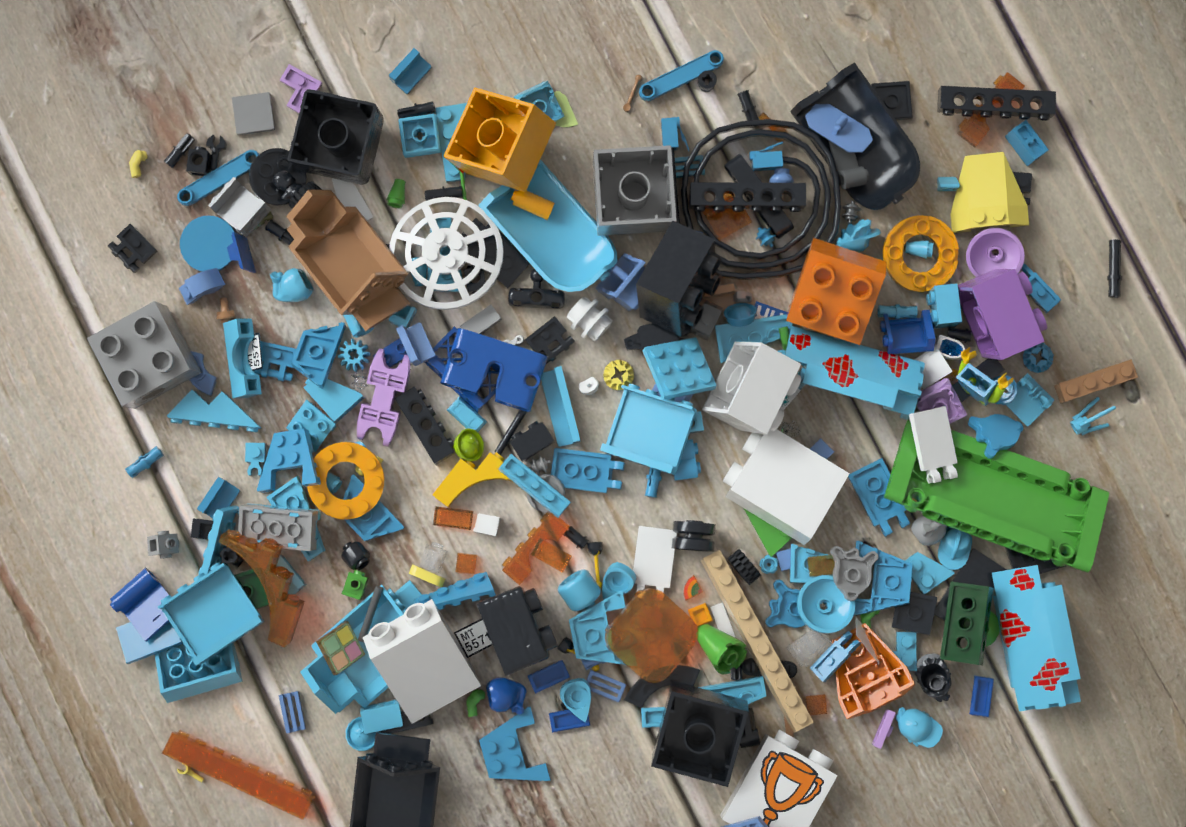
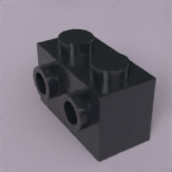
M535 421L528 426L529 430L522 433L519 431L511 436L513 440L510 441V444L522 462L555 443L543 422L538 423V421Z

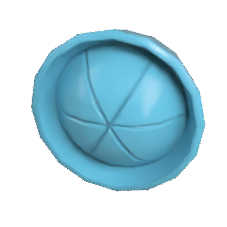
M362 718L353 719L346 728L348 744L358 751H366L374 747L376 732L366 734Z

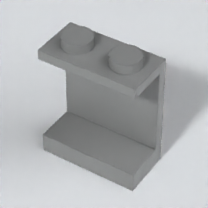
M234 177L224 185V188L218 195L212 198L211 203L208 205L217 215L246 238L271 211V208L262 199H258Z

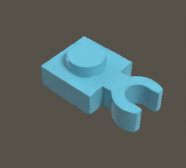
M246 443L245 462H251L247 473L249 476H252V470L257 468L258 475L261 476L263 469L260 466V462L266 461V443Z

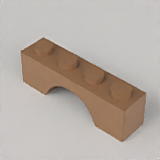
M1131 359L1059 383L1054 387L1061 404L1138 378Z

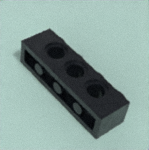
M414 386L396 397L395 400L433 463L437 465L455 454L453 450L454 443L451 438L446 439L443 434L446 431L441 421L437 423L433 417L436 415L431 405L427 407L423 401L426 399L421 389L417 390ZM414 404L422 405L420 413L415 414L412 412ZM425 420L432 422V426L428 430L422 429V423ZM433 437H441L442 443L439 446H433Z

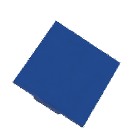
M232 232L233 243L227 247L230 260L238 261L241 269L256 273L247 238Z

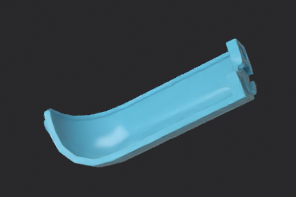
M541 159L527 191L555 203L548 220L514 206V201L511 200V197L516 189L503 185L490 192L478 205L543 279L557 289L567 292L582 291L599 279L603 282L609 277V271L618 261L617 251L608 235H597V222Z

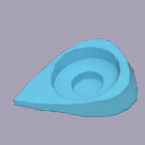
M619 562L612 563L608 567L603 578V600L619 591H623L624 595L633 588L636 582V574L630 567Z
M584 678L571 679L561 686L560 698L575 716L586 723L592 697L591 687Z

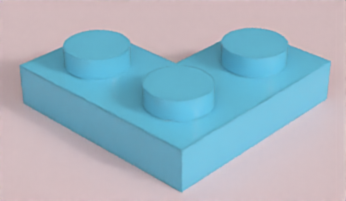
M896 632V651L893 652L908 667L909 671H917L916 633Z

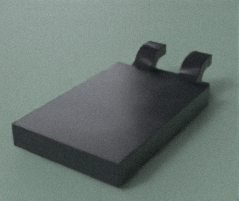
M477 218L472 221L480 231L491 228L489 223L487 226H484ZM464 232L461 234L463 237H467ZM500 232L504 254L503 264L497 280L508 289L530 263L510 240ZM492 235L484 238V261L495 266L497 245L495 236ZM478 241L468 244V255L475 258L479 257Z

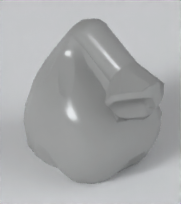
M922 515L913 522L911 529L919 543L924 546H932L943 539L947 526Z

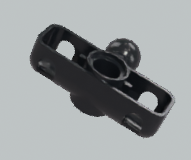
M535 268L530 273L533 289L511 288L508 292V304L513 307L561 309L565 303V293L563 291L541 289V282L544 279ZM535 293L540 294L542 300L534 302L531 296ZM521 301V305H514L513 302ZM552 303H559V307H552Z

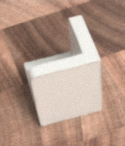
M479 513L473 532L497 537L501 518Z

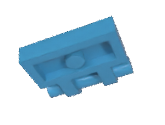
M260 341L263 369L256 370L254 373L260 374L261 377L265 378L268 376L278 378L279 381L283 382L284 380L292 381L293 374L287 373L286 370L287 367L294 368L291 362L296 349ZM270 363L280 365L279 371L270 369Z

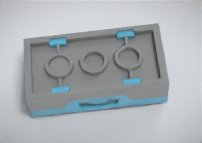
M251 503L239 506L238 544L302 551L318 549L319 539L316 535V524L320 520L321 510Z

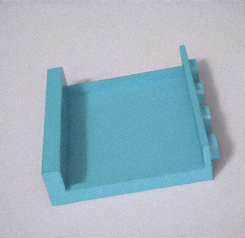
M630 383L628 386L622 385L621 388L624 389L607 442L606 444L602 443L600 451L676 475L697 409L692 407L693 403L682 400L681 403L674 401L675 398L662 400V397L657 396V392L646 389V392L639 390V386Z
M218 562L210 567L211 571L206 575L204 573L199 574L193 579L194 583L189 586L187 584L177 589L178 593L173 597L171 595L166 596L160 601L162 604L158 606V609H162L190 652L195 666L201 665L265 622L226 563L221 564Z

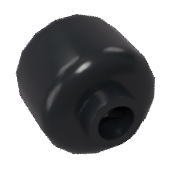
M348 542L343 547L344 551L341 557L350 569L362 570L369 564L370 553L361 542Z

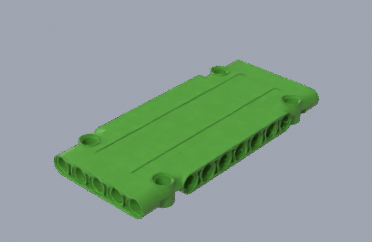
M910 419L907 420L885 491V499L904 505L909 512L920 511L924 517L1033 558L1043 561L1051 559L1057 566L1067 565L1089 573L1094 562L1109 498L1108 491L1090 486L1089 482L1084 478L1072 480L1070 479L1071 475L1066 471L1009 450H1000L994 458L989 459L984 454L987 446L985 442H978L976 438L951 430L957 458V463L953 464V466L957 470L958 477L944 479L943 468L939 467L936 469L941 475V482L928 483L926 471L920 470Z

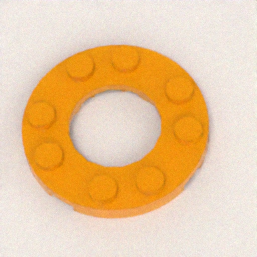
M917 215L898 222L890 230L883 246V261L887 262L886 271L899 286L910 291L925 292L930 291L934 286L944 285L952 277L958 265L959 246L954 233L944 222L932 216ZM913 236H928L935 242L938 248L937 262L927 272H915L907 267L903 260L904 245Z
M339 442L327 446L314 457V463L317 464V477H320L321 484L307 486L311 500L323 513L337 519H354L366 514L378 503L384 490L385 477L382 465L372 451L357 443ZM339 462L354 463L364 474L365 484L363 490L352 499L343 500L337 498L330 493L327 487L326 478L328 472Z

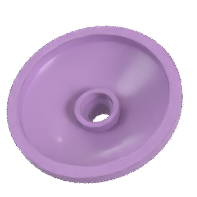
M990 228L979 232L970 241L966 252L967 265L976 277L994 269H1015L1018 274L1023 266L1025 257L1024 248L1019 238L1012 232L1002 228ZM997 249L999 252L994 254L992 250Z

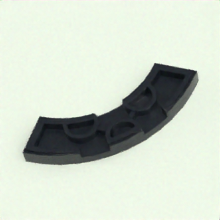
M669 665L657 668L642 676L631 687L624 700L642 708L650 695L662 687L671 685L672 681L694 686L700 670L684 665Z

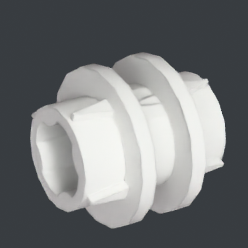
M582 297L574 305L567 318L573 323L571 326L573 330L577 327H581L584 330L581 335L583 339L588 336L593 341H597L610 327L613 320L606 315L609 311L607 308H604L601 312L595 308L599 302L598 300L594 299L591 302L586 297Z

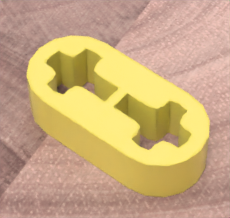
M413 564L409 571V574L439 587H443L446 580Z

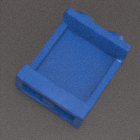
M922 310L921 318L889 320L888 314H883V321H880V332H884L882 337L883 347H887L888 354L934 351L936 338L930 310Z

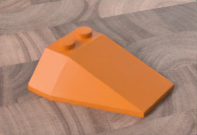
M866 623L862 624V627L866 630L865 633L879 660V664L860 641V646L836 670L838 700L846 719L873 712L904 696L916 685L908 667ZM856 628L850 631L853 635L849 641L842 645L845 649L856 639L859 640L856 636ZM839 636V637H837L836 639L832 640V644H833L835 641H838V640L841 638V636Z

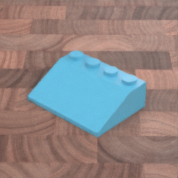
M184 643L155 654L160 693L167 703L243 682L234 643L198 666H195L193 663V657Z

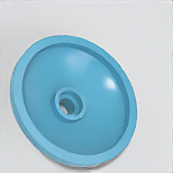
M821 575L810 579L803 585L798 594L797 608L802 621L809 628L819 633L830 634L842 630L850 623L855 612V600L847 601L844 598L843 593L835 585L833 576ZM820 604H825L826 609H821Z

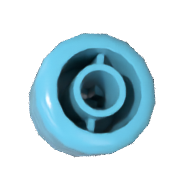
M581 569L560 583L558 593L569 609L576 612L584 608L586 610L591 608L595 604L594 601L600 596L601 589L589 571Z

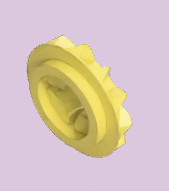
M619 359L611 361L605 367L603 377L605 383L611 389L624 390L621 386H628L629 383L633 382L634 372L628 362ZM615 368L619 372L626 371L622 375L623 382L619 378L611 379L615 375Z

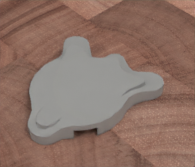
M834 546L830 551L835 562L833 569L834 583L847 601H854L860 593L869 587L872 578L871 568L878 560V554L875 551H871L865 556L860 557L857 548L844 551L840 546Z

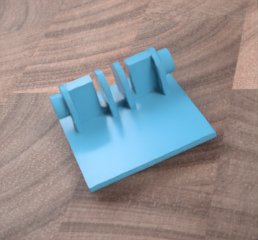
M1027 373L1017 383V397L1013 399L1012 403L1009 402L1005 405L1028 427L1055 400Z
M305 400L286 428L289 431L297 429L309 430L313 451L316 452L328 434L336 428V423L316 408L313 403Z

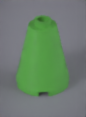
M704 624L697 628L695 637L718 673L722 675L731 673L730 669L733 667L737 669L741 665L747 654L745 643L709 624Z

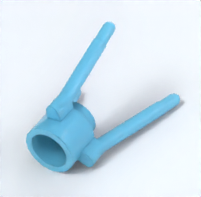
M1096 397L1081 412L1072 417L1071 427L1077 435L1082 434V436L1089 432L1109 427V424L1106 423L1088 428L1091 426V422L1110 413L1116 407L1112 406L1089 419L1085 416L1082 417L1100 400L1099 397Z

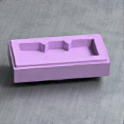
M888 709L885 710L872 742L873 746L881 749L886 736H890L893 729L891 723L895 712Z

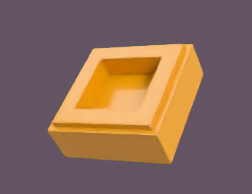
M706 603L688 609L695 628L713 621Z

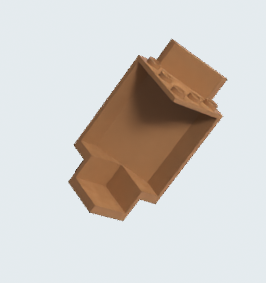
M308 190L286 216L291 222L287 231L294 238L288 247L341 315H353L363 329L368 331L410 305V302L398 288L404 283L408 272L356 207H344L332 190Z

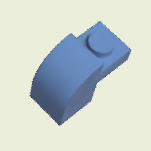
M218 268L202 271L184 281L185 284L179 290L186 304L190 305L204 295L215 293L225 283Z

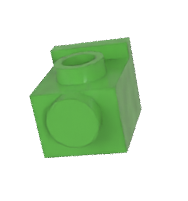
M354 570V573L349 572L341 594L362 600L369 578L364 577L365 573ZM354 580L358 581L359 583L358 587L356 588L352 587V582Z

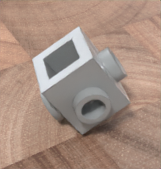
M158 531V535L147 537L149 556L160 555V559L172 558V554L179 553L177 534H170L169 531Z

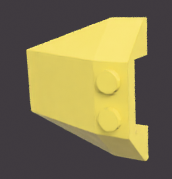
M1004 152L965 156L959 178L960 187L956 190L950 214L952 232H971V229L1006 225L1010 227L1029 226L1028 206Z

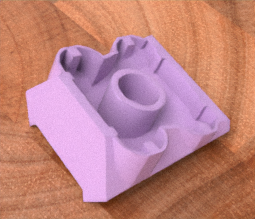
M943 378L926 389L920 390L922 393L917 400V407L920 411L946 406L949 424L967 415L949 379Z

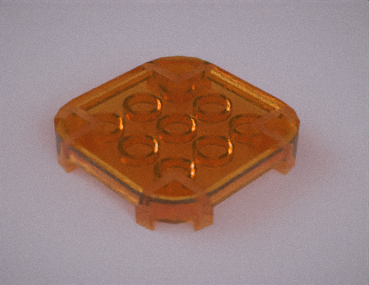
M646 588L637 591L633 599L611 624H608L605 629V646L639 678L647 682L658 683L665 680L694 647L698 638V629L695 622L663 592L657 589Z

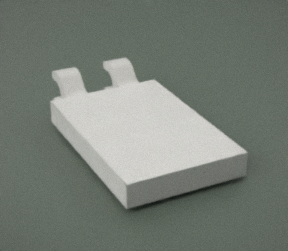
M946 406L909 414L920 470L926 471L927 482H941V475L936 469L939 467L943 468L944 479L957 478L958 473L953 464L957 463Z
M639 526L633 571L636 574L635 584H637L635 598H643L645 585L656 587L655 600L663 601L664 588H670L675 552V549L671 548L672 539L677 536V533L673 532V530Z

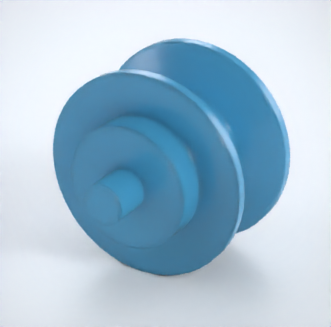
M759 227V232L755 239L762 241L760 246L765 245L766 247L769 245L773 247L772 242L776 235L769 233L771 228L762 229Z

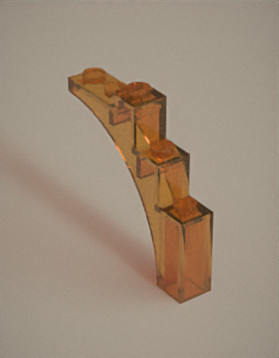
M227 530L221 535L219 543L239 554L257 574L266 592L270 608V631L267 640L285 648L293 639L305 601L299 599L294 594H288L294 573L288 571L285 567L277 566L283 545L271 538H265L259 543L254 538L240 535L236 530Z

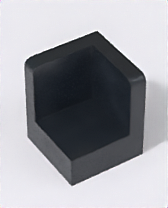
M193 518L190 538L208 540L213 520Z

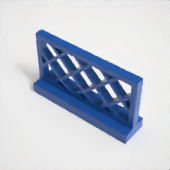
M455 326L433 347L434 352L439 348H447V358H439L436 355L434 358L424 362L441 379L446 367L444 362L448 361L449 348H452V345H449V338L454 333L456 334L458 330ZM461 356V358H452V360L462 361L463 358ZM491 366L494 371H490V368L488 369V384L481 385V387L489 388V395L484 400L478 395V392L476 395L453 389L477 413L495 395L496 384H491V374H499V368L496 366Z

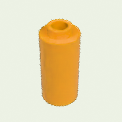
M515 190L511 197V200L514 201V206L545 220H548L555 205L554 202L527 190L526 192Z

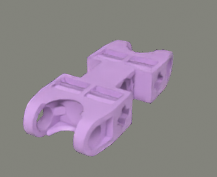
M379 348L370 366L367 384L375 385L376 387L372 403L361 404L357 421V439L363 440L365 433L371 427H377L381 430L382 438H384L383 446L388 447L397 430L401 414L400 411L392 410L396 391L406 392L411 362L408 355H404L402 363L397 368H390L386 364V358H384L385 349Z

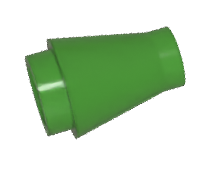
M394 180V184L386 199L388 206L402 208L403 204H405L406 182L404 180Z

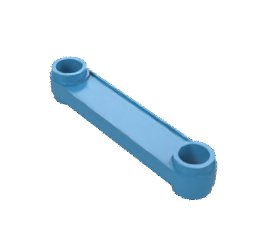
M717 50L711 51L643 84L639 89L640 98L647 102L652 101L697 79L703 71L718 69L723 64V54ZM712 56L719 57L720 62L713 63L710 60V58ZM650 89L653 93L650 96H645L642 91Z
M248 150L178 192V201L183 206H191L222 188L233 177L236 179L250 170L252 163L248 162V158L251 155L258 156L259 153L255 150ZM186 193H190V199L188 201H183V195Z

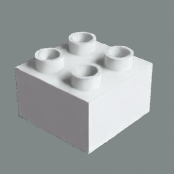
M734 342L715 381L717 386L715 390H711L702 411L740 431L767 435L769 430L775 431L783 420L784 411L780 407L785 396H792L800 385L801 376L797 372L801 364L760 342Z

